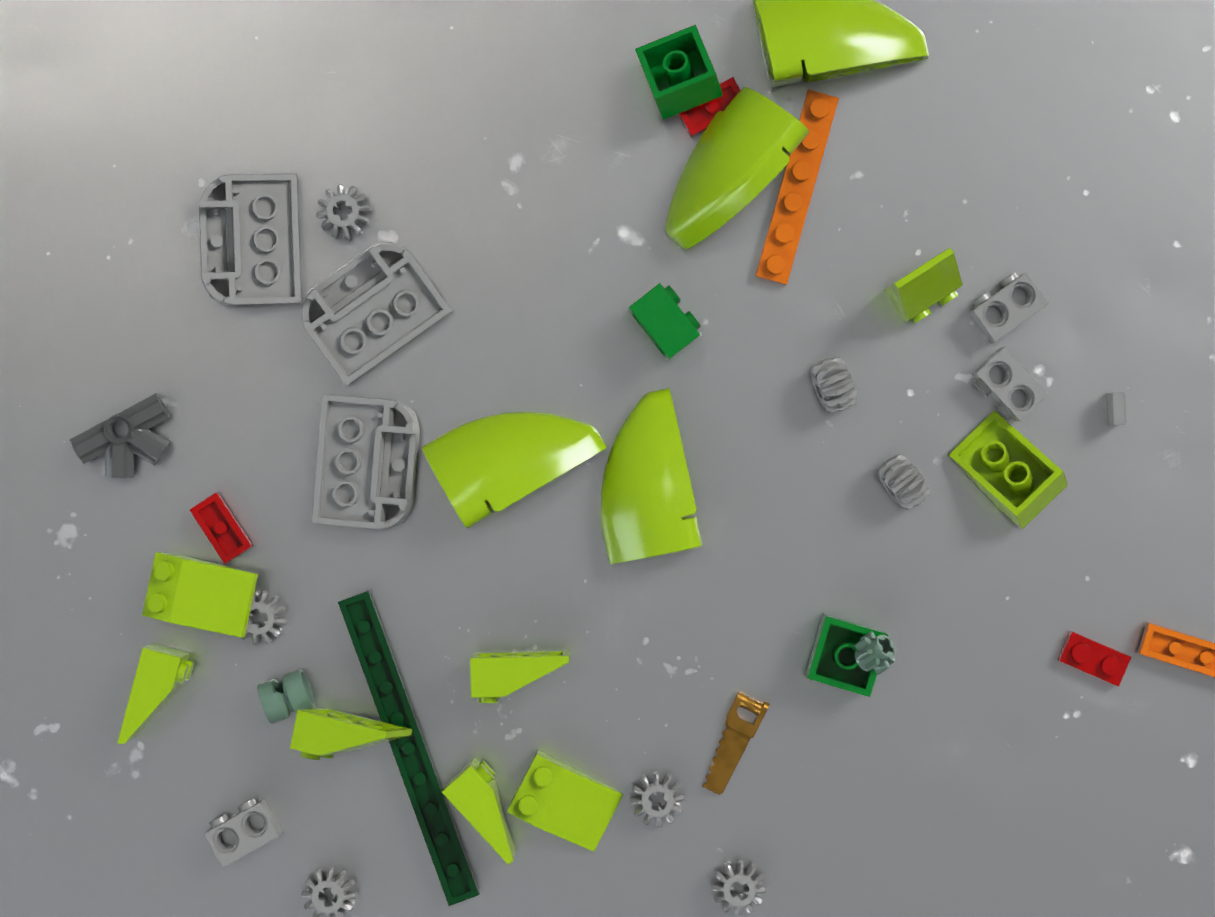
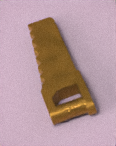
M741 692L737 693L726 715L725 726L727 729L722 731L724 738L719 740L720 747L716 749L717 756L712 758L714 764L709 767L711 773L706 775L708 782L702 785L704 788L719 795L724 792L750 739L757 732L770 703L766 701L761 703ZM739 706L757 715L753 724L738 716L737 709Z

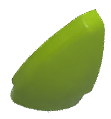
M753 0L771 87L800 82L803 78V72L805 82L811 83L924 60L929 57L923 32L896 11L874 0Z
M744 86L724 111L716 113L691 153L670 204L665 227L668 236L681 248L689 249L722 227L747 206L789 163L790 158L788 155H791L809 133L807 127L764 95Z
M670 388L649 392L639 400L620 428L609 453L601 489V522L609 564L654 557L702 546L696 516L682 518L695 514L697 508Z
M506 412L464 423L421 447L445 494L467 529L494 513L493 510L495 512L502 511L607 448L600 434L593 426L571 418L537 412Z

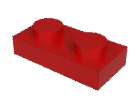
M734 77L720 84L723 96L679 113L691 137L706 130L716 113L724 111L739 93L740 88Z
M219 492L214 493L190 509L193 517L224 564H227L253 547Z
M1072 631L1069 632L1058 657V661L1118 687L1131 660V657Z

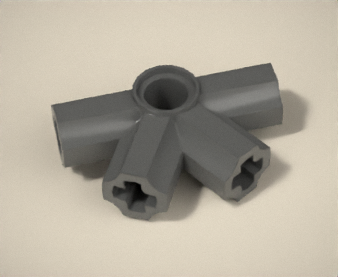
M155 393L73 437L70 441L76 455L83 464L105 453V477L133 478L134 454L155 466L166 450L170 441L153 432L150 428L169 419L170 415L162 399ZM115 420H122L128 425V433L125 437H119L113 432L112 425Z

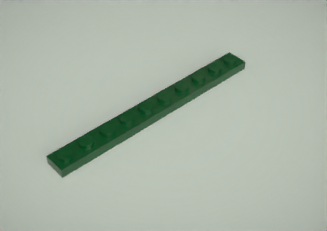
M366 591L341 600L338 604L381 722L412 729L411 736L389 741L448 905L451 906L476 897L480 894L447 801L442 793L443 790L371 593Z

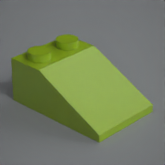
M951 247L884 289V292L904 322L913 319L914 323H917L931 314L929 307L939 301L943 306L959 296L956 289L963 286Z
M995 410L949 454V457L979 489L1021 529L1025 528L1068 486L1064 471Z
M155 552L142 616L245 638L258 574L176 553Z
M157 643L142 648L118 744L124 745L136 738L183 685L184 681H189L194 667V662L190 661L191 652Z
M570 651L473 653L470 658L471 698H479V703H497L500 697H505L569 663Z
M328 708L297 710L290 749L301 751L300 756L307 759L333 758L334 754L347 753L411 736L412 729Z
M537 750L508 806L507 812L539 829L594 852L624 794Z
M474 758L446 783L442 793L509 865L514 860L516 849L498 786L493 777L496 773L484 760L479 763Z

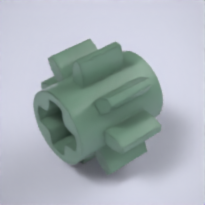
M871 631L855 644L856 649H858L855 652V660L859 667L867 672L874 669L876 674L879 675L889 669V665L895 662L893 658L895 646L891 639L883 634L876 637L873 631Z

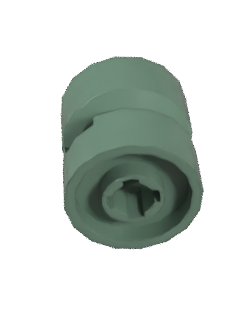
M302 669L283 675V680L280 682L274 678L257 685L263 710L271 724L289 718L292 711L297 714V710L315 708L313 694Z

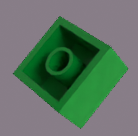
M696 24L635 49L663 120L723 96L716 72Z
M659 283L629 306L628 311L665 359L669 361L700 336L697 330L701 325L690 311L685 314L677 305L681 300L671 286L668 285L664 288Z
M822 614L805 677L870 697L877 674L874 669L867 672L859 667L855 660V652L858 650L855 644L871 631H873L876 637L882 634L888 637L889 634Z

